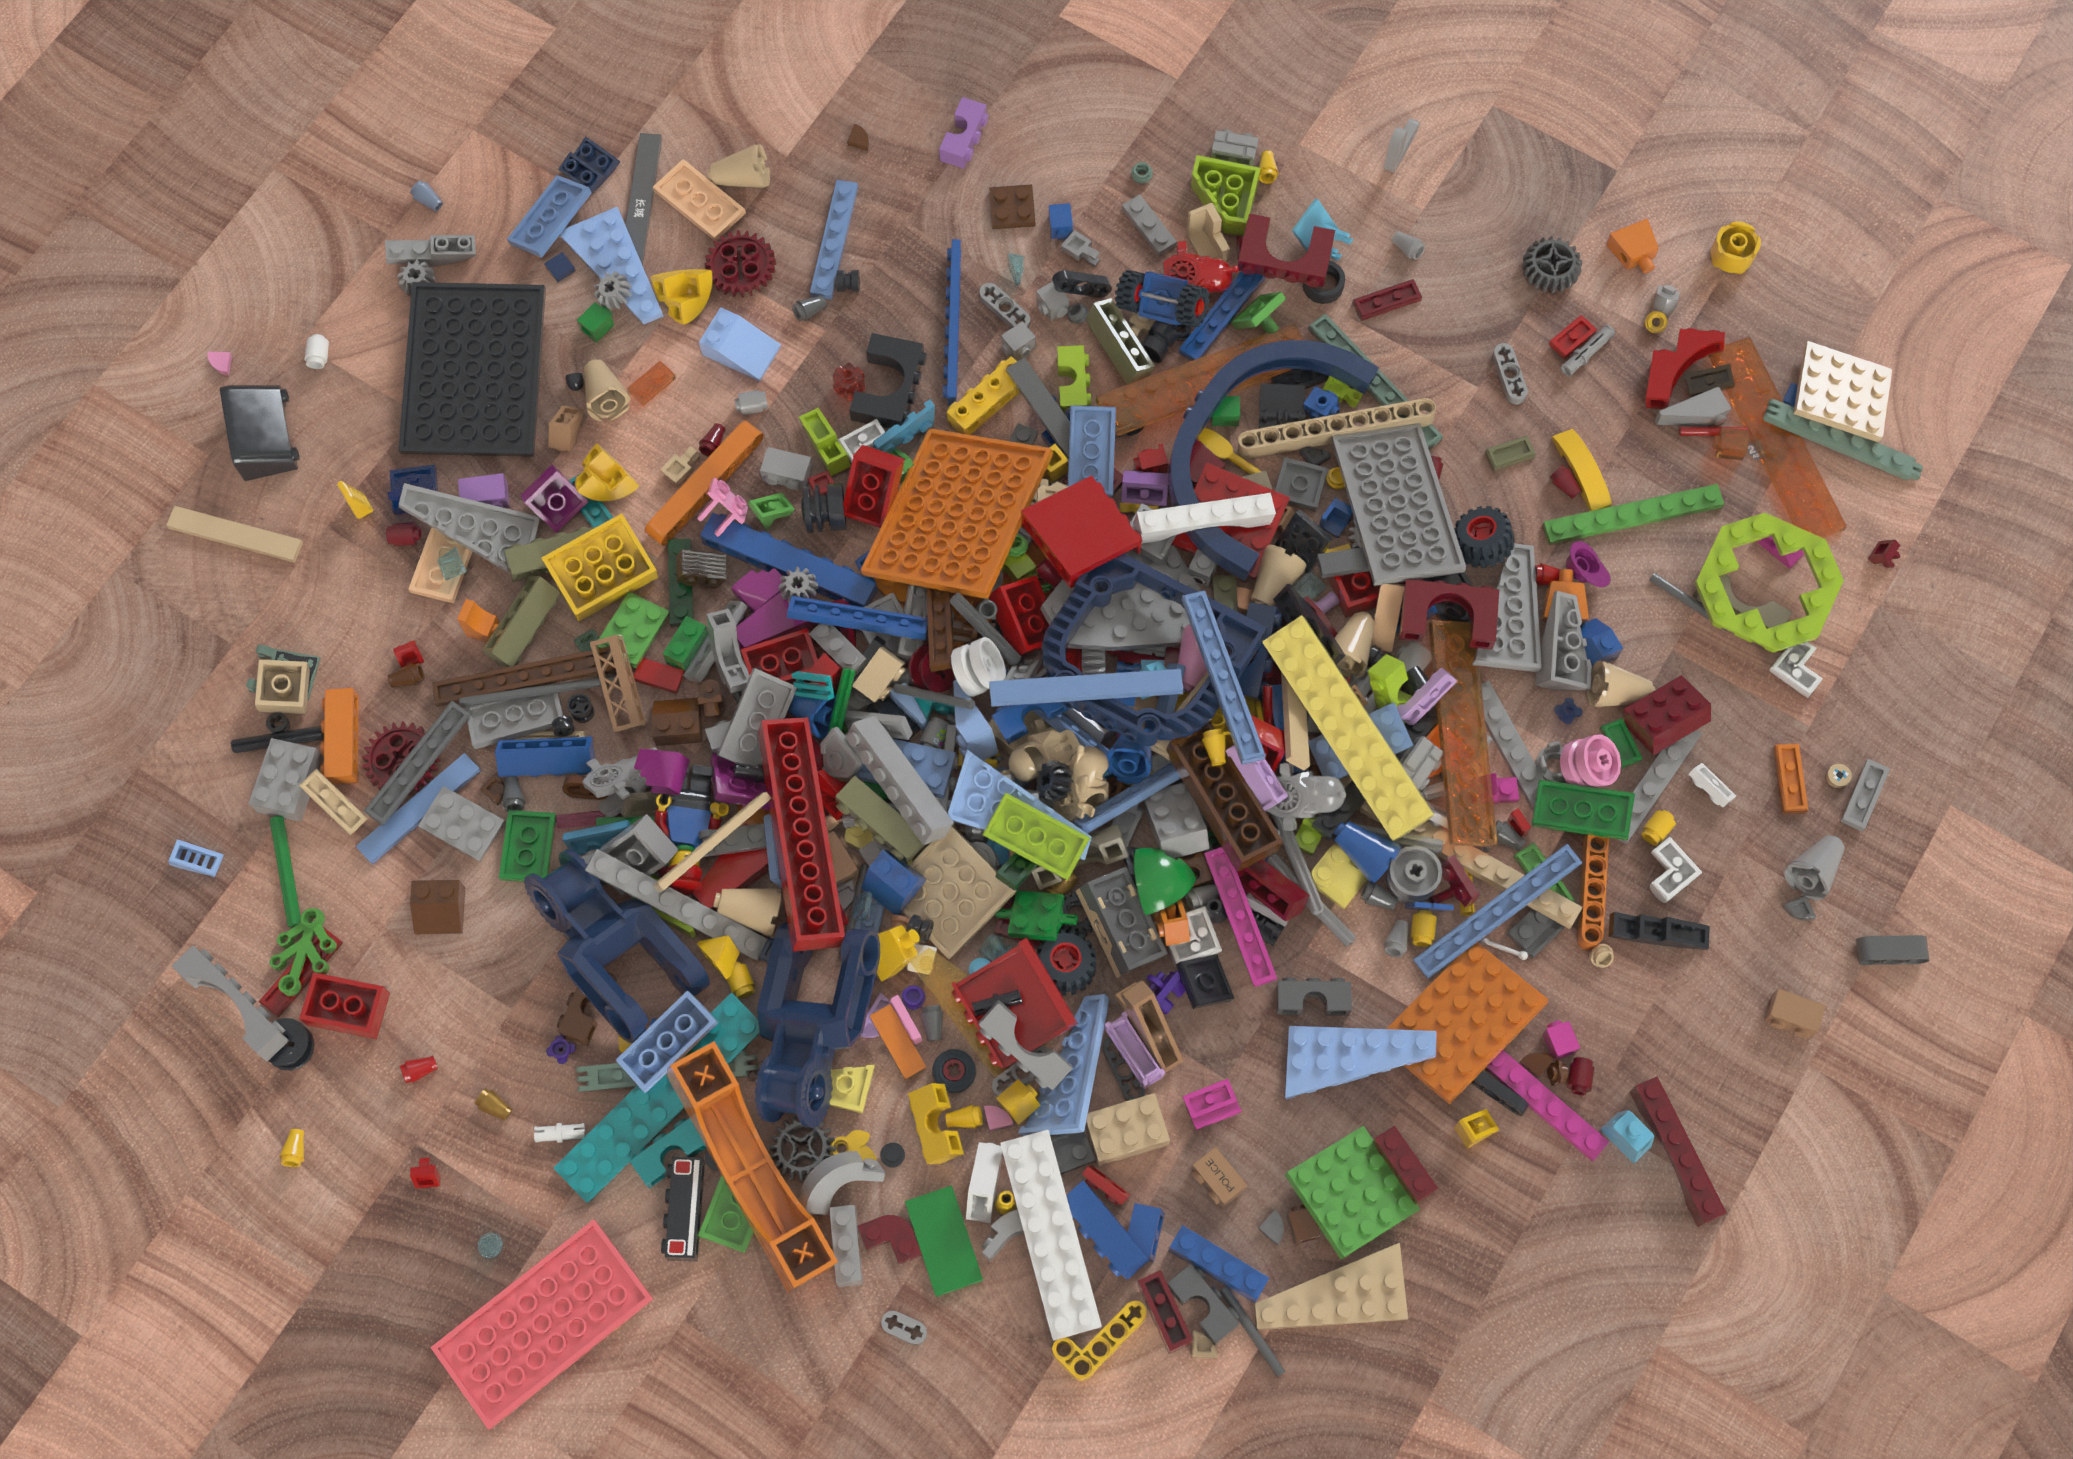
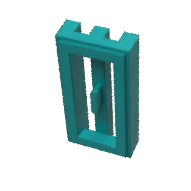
M800 671L792 673V678L796 679L793 685L798 688L795 691V696L822 700L834 698L830 675ZM803 680L826 682V685L803 682Z

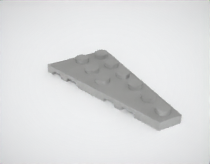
M405 483L399 501V508L508 573L504 550L513 544L525 545L534 540L540 520L539 516Z
M1514 543V549L1510 550L1511 555L1505 558L1496 587L1500 591L1495 645L1492 650L1477 648L1472 665L1539 672L1542 669L1534 546Z

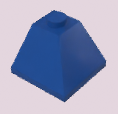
M1597 618L1580 625L1582 637L1586 638L1587 646H1585L1587 660L1590 659L1592 667L1597 661L1611 662L1619 657L1623 647L1612 628Z

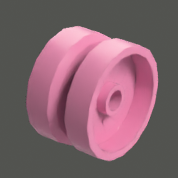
M1593 735L1567 743L1561 752L1560 767L1568 784L1596 788L1611 785L1617 780L1620 774L1621 760L1615 744L1608 737Z

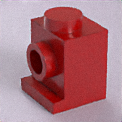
M1163 443L1158 444V449L1148 448L1138 453L1137 457L1133 458L1135 471L1167 473L1168 460Z

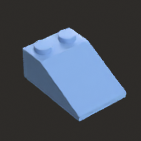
M721 307L699 341L703 356L757 381H761L781 348L780 343L741 316Z
M954 680V696L972 700L962 690L957 680ZM976 705L972 710L955 706V722L958 732L956 740L961 747L959 750L963 758L965 759L967 750L983 761L996 755L998 749L992 728Z

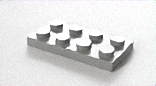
M753 668L717 755L734 763L739 762L755 766L762 764L758 740L761 720L784 719L797 687Z
M559 693L464 707L471 714L467 722L474 749L496 744L500 740H511L553 728L552 721L557 717L564 716Z

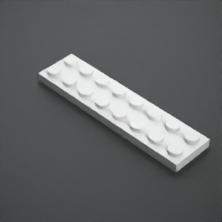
M1049 1130L1001 1142L1003 1156L1053 1341L1101 1328V1321Z

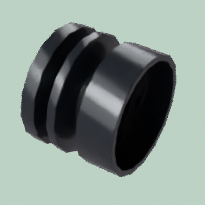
M842 483L827 484L826 495H821L819 485H815V496H811L810 486H803L801 509L807 533H814V523L818 524L819 532H823L824 522H829L831 531L847 530L846 516H844L843 508L844 490Z

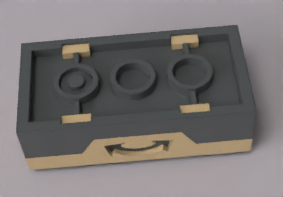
M1127 867L1087 882L1076 890L1117 978L1132 972L1136 968L1151 964L1168 954L1150 915H1145L1138 890Z

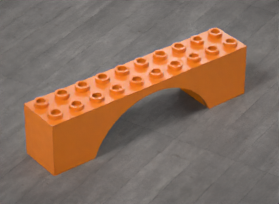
M715 1041L671 1064L666 1074L787 1293L837 1264L838 1260L815 1219L795 1197L771 1159L746 1108L739 1084Z

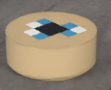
M1843 764L1832 765L1826 773L1828 784L1838 789L1844 788L1852 778L1850 769Z

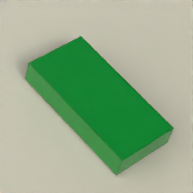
M1623 718L1600 727L1602 734L1615 744L1620 755L1621 769L1642 761L1643 758Z

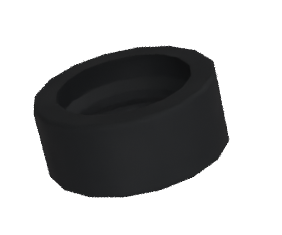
M1329 261L1327 274L1332 275L1337 281L1334 289L1322 291L1302 283L1304 293L1313 302L1328 304L1336 301L1342 295L1346 280L1345 273L1341 266L1334 261Z

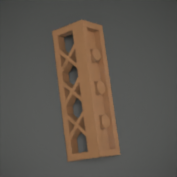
M613 635L590 642L613 731L619 732L647 725L623 635ZM609 642L611 652L606 659L600 655L597 645ZM608 665L613 666L617 671L613 681L605 676V670ZM614 687L621 690L623 694L619 704L611 698ZM620 710L628 713L629 724L619 726L617 715Z

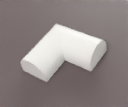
M875 419L838 439L852 463L853 455L862 445L873 448V441L884 434L885 431L878 420Z
M1809 642L1785 649L1769 670L1806 698H1809L1823 679L1804 666L1817 649Z
M1671 837L1667 838L1651 852L1667 870L1650 884V890L1654 896L1663 903H1667L1702 874V871Z
M1205 906L1186 912L1190 942L1168 946L1175 967L1180 961L1211 956L1222 952Z

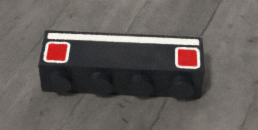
M672 1157V1164H668L667 1178L671 1179L670 1189H666L665 1203L669 1204L668 1214L665 1213L663 1217V1228L667 1229L666 1239L663 1238L661 1242V1253L665 1254V1258L668 1261L698 1262L700 1239L698 1234L701 1226L705 1161L703 1158Z

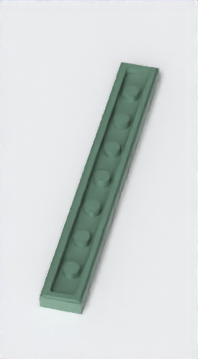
M1326 313L1309 325L1308 330L1321 343L1345 349L1373 364ZM1378 369L1375 379L1367 389V392L1381 406L1409 401ZM1398 415L1400 418H1407L1406 415ZM1432 424L1422 427L1429 450L1443 440V435Z

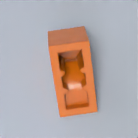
M469 599L465 600L457 618L467 637L486 643L500 623L496 615L488 613L480 608L475 601Z

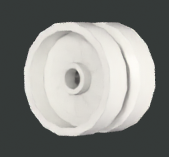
M983 637L972 642L971 645H963L952 652L951 664L958 684L968 696L974 697L982 694L989 689V681H1001L1006 677V669L1000 651L989 638Z

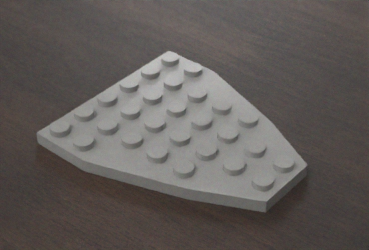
M1170 545L1160 564L1141 553L1137 554L1134 549L1124 553L1198 592L1201 591L1193 576L1188 574V568L1177 549ZM1063 579L1040 608L1049 625L1075 588L1070 589ZM1137 582L1133 589L1112 594V599L1107 606H1095L1067 648L1116 651L1181 646L1183 630L1187 625L1191 624L1185 609L1180 604L1163 598L1161 594Z

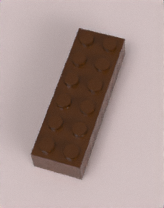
M1210 721L1203 729L1188 737H1179L1169 741L1166 751L1186 788L1238 872L1278 852L1283 841L1232 758L1228 757L1226 746V763L1212 766L1202 741L1204 732L1215 729Z

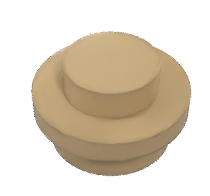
M1607 944L1595 946L1590 953V961L1597 967H1607L1614 959L1613 950Z

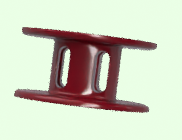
M925 644L919 647L912 654L908 671L910 679L916 687L934 692H945L954 685L953 681L956 680L953 668L931 671L929 645Z

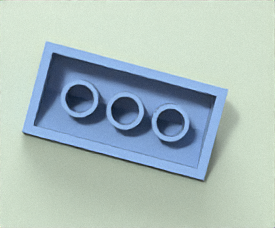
M687 990L616 1061L642 1091L646 1093L668 1072L671 1064L681 1060L718 1022L700 1001Z

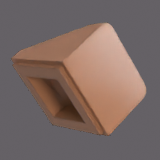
M1236 587L1237 611L1241 614H1247L1249 602L1254 603L1251 600L1252 589Z

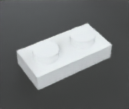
M1703 763L1695 767L1688 774L1692 777L1693 783L1697 787L1703 788L1709 794L1710 799L1717 805L1725 807L1736 797Z

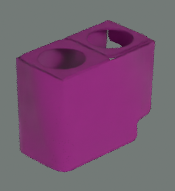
M772 569L769 572L761 570L759 573L750 570L731 589L733 594L746 604L753 614L781 592L779 591V584H782L780 580L782 575L776 569Z
M640 748L634 769L641 771V777H646V785L653 786L652 793L680 795L690 760L679 752Z

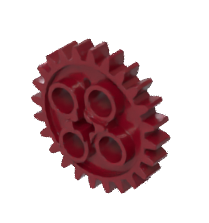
M737 230L736 236L728 232L729 238L726 239L721 235L720 243L713 241L715 248H708L710 255H705L706 263L704 265L706 270H712V285L715 284L717 291L723 288L724 295L731 291L732 297H735L738 292L744 298L745 292L753 296L752 290L755 289L761 292L760 285L767 287V280H773L772 273L776 272L774 266L776 265V259L774 258V250H771L770 243L765 244L764 237L758 240L757 233L750 237L748 231L741 235L740 231ZM738 248H741V256H742V260H743V261H742L743 280H739V279H740V273H739V268H738V267H739Z
M402 721L400 727H397L393 722L392 729L389 730L386 726H383V734L375 732L376 740L368 739L372 746L364 747L369 755L362 756V759L367 762L362 767L365 771H368L365 775L368 779H371V784L373 786L378 785L379 791L391 777L389 774L397 770L425 735V730L422 726L416 729V725L412 722L407 728L406 723ZM403 740L399 747H394L397 741ZM439 757L435 760L434 763L440 762ZM383 760H390L386 766H380ZM434 763L414 787L417 792H419L418 785H427L426 778L434 779L430 773L431 771H438Z

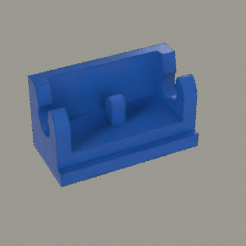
M1134 1203L1128 1233L1148 1256L1150 1262H1154L1165 1213L1161 1208Z

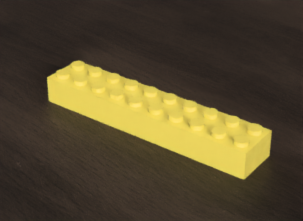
M1301 615L1262 641L1392 841L1400 839L1434 817L1435 814L1307 620Z

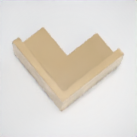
M1213 203L1188 213L1186 235L1196 254L1200 255V257L1209 256L1210 258L1227 261L1229 260L1230 248L1221 233L1222 219Z

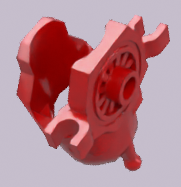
M1178 241L1176 246L1177 254L1163 261L1164 275L1188 280V284L1208 289V293H1218L1228 289L1232 283V272L1237 273L1239 271L1237 265L1230 267L1222 259L1210 258L1209 256L1200 257V255L1193 253L1187 254L1186 241Z

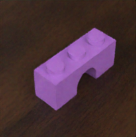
M962 97L955 112V126L965 131L961 134L946 133L939 148L941 162L964 169L967 161H971L974 153L973 147L979 143L981 138L980 131L982 126L986 127L989 114L986 111V104Z

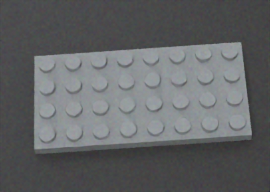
M1416 423L1332 436V445L1374 586L1403 582L1406 579L1415 580L1465 572L1466 565L1421 424Z

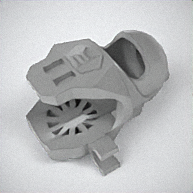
M637 756L631 759H622L615 764H603L602 766L594 758L586 763L592 771L582 781L583 785L597 798L608 796L599 805L600 812L606 817H614L620 814L624 800L630 796V793H642L646 788L652 790L653 786L645 784L646 777L640 776L641 771L634 769Z
M1284 762L1280 764L1281 776H1278L1277 779L1288 794V797L1279 802L1281 803L1280 806L1276 804L1267 811L1277 817H1284L1283 831H1293L1297 829L1296 818H1313L1317 813H1327L1339 809L1346 797L1343 783L1336 777L1314 776L1312 771L1293 775V764Z

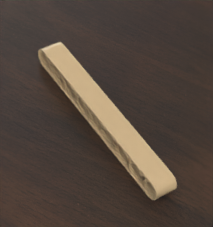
M1423 398L1249 430L1240 434L1238 438V452L1241 457L1251 459L1300 450L1305 447L1332 444V436L1416 423H1420L1421 427H1425L1433 423L1436 405L1431 399ZM1426 410L1429 414H1422L1420 411ZM1398 415H1406L1407 418H1400ZM1376 419H1384L1385 422H1378ZM1362 423L1363 426H1355L1354 424ZM1333 427H1340L1341 430L1336 431V430H1333L1332 428H1333ZM1311 431H1318L1319 434L1313 435V434H1311L1310 432H1311ZM1295 435L1297 438L1291 439L1288 436ZM1273 439L1275 440V442L1268 443L1266 442V440ZM1251 443L1253 444V446L1246 447L1244 446V444Z

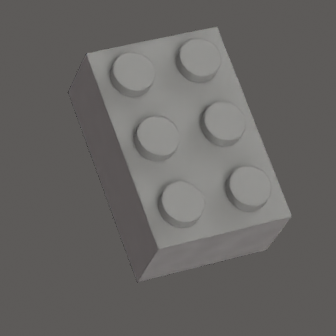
M271 738L248 804L258 813L283 816L285 819L302 822L310 796L298 785L315 769L319 771L323 756L316 748Z
M1184 782L1165 787L1143 800L1145 815L1158 848L1165 851V855L1178 858L1209 849L1207 828L1198 806Z
M646 814L605 843L599 850L650 876L665 866L678 851V848ZM614 887L621 895H623L624 893H626V892H624V891H622V890H620V889Z

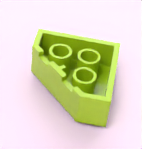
M1199 155L1196 156L1191 188L1204 206L1213 203L1222 219L1221 229L1224 233L1244 236L1248 215L1252 212L1257 191L1260 168Z

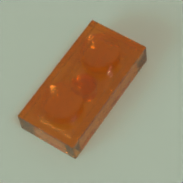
M659 361L631 384L627 390L644 406L672 383L676 376L665 364Z

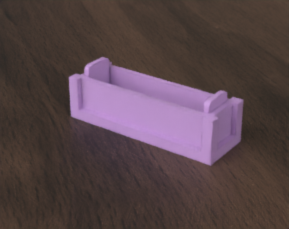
M1235 746L1226 750L1228 757L1232 758L1264 811L1288 797V794L1265 759L1241 765Z
M1123 1012L1120 1018L1111 1023L1109 1021L1105 1023L1104 1029L1142 1088L1145 1089L1163 1078L1165 1071L1163 1068H1159L1128 1021L1127 1013Z

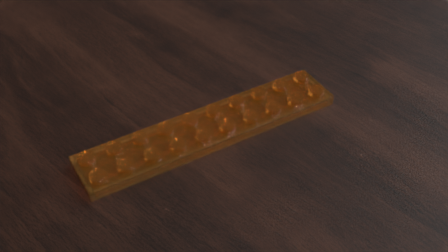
M1294 323L1278 329L1275 333L1269 332L1096 396L1095 401L1101 407H1116V437L1186 411L1189 406L1193 407L1196 403L1194 399L1199 390L1204 391L1216 373L1238 355L1272 342L1304 339ZM1278 369L1255 375L1243 381L1229 394L1270 380L1272 377L1292 369Z
M1747 337L1726 344L1723 352L1709 355L1714 367L1726 364L1731 365L1735 387L1725 390L1743 426L1748 427V436L1793 525L1821 538L1844 531L1847 525L1802 437L1763 420L1770 399L1784 402L1751 338Z
M1432 620L1429 622L1433 674L1440 668H1443L1457 680L1436 702L1440 749L1443 751L1441 759L1450 845L1494 847L1498 842L1480 666L1472 665L1477 648L1469 647L1471 623Z

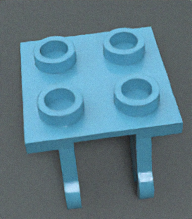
M1318 199L1313 200L1292 230L1306 252L1310 246L1314 226L1336 230L1334 240L1343 241L1346 244H1351L1353 238H1348L1350 236L1349 233L1338 229ZM1332 248L1331 258L1340 260L1342 255L1337 254L1339 250Z

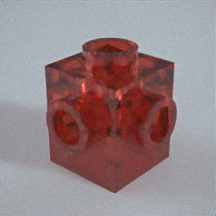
M850 362L845 366L838 367L832 375L834 390L848 402L853 399L855 391L863 392L865 390V375L859 367L855 368Z

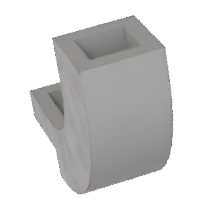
M729 609L706 614L710 644L722 682L727 685L731 694L743 691L750 675L740 653L736 622Z
M857 1151L838 1153L823 1160L809 1173L801 1187L798 1201L809 1214L828 1215L832 1197L841 1186L856 1180L883 1182L885 1172L879 1162L873 1159H864L863 1161Z
M1018 1210L1003 1215L991 1225V1231L996 1236L993 1237L991 1235L982 1245V1248H984L982 1252L983 1257L989 1262L994 1259L1011 1238L1024 1234Z

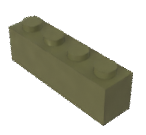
M1112 298L1093 303L1085 320L1128 388L1146 383L1155 365Z
M581 527L572 533L566 534L561 532L555 534L552 538H537L529 544H513L504 551L512 582L528 579L529 576H540L549 573L541 557L589 532L594 527Z
M529 576L481 652L501 667L517 665L521 660V654L525 647L529 646L533 641L534 633L545 622L546 614L556 605L560 591L540 576Z
M856 776L835 796L838 810L844 815L849 813L855 819L854 823L861 830L865 831L867 829L872 833L873 840L880 846H887L891 850L890 854L899 861L903 860L908 864L924 846L905 819Z

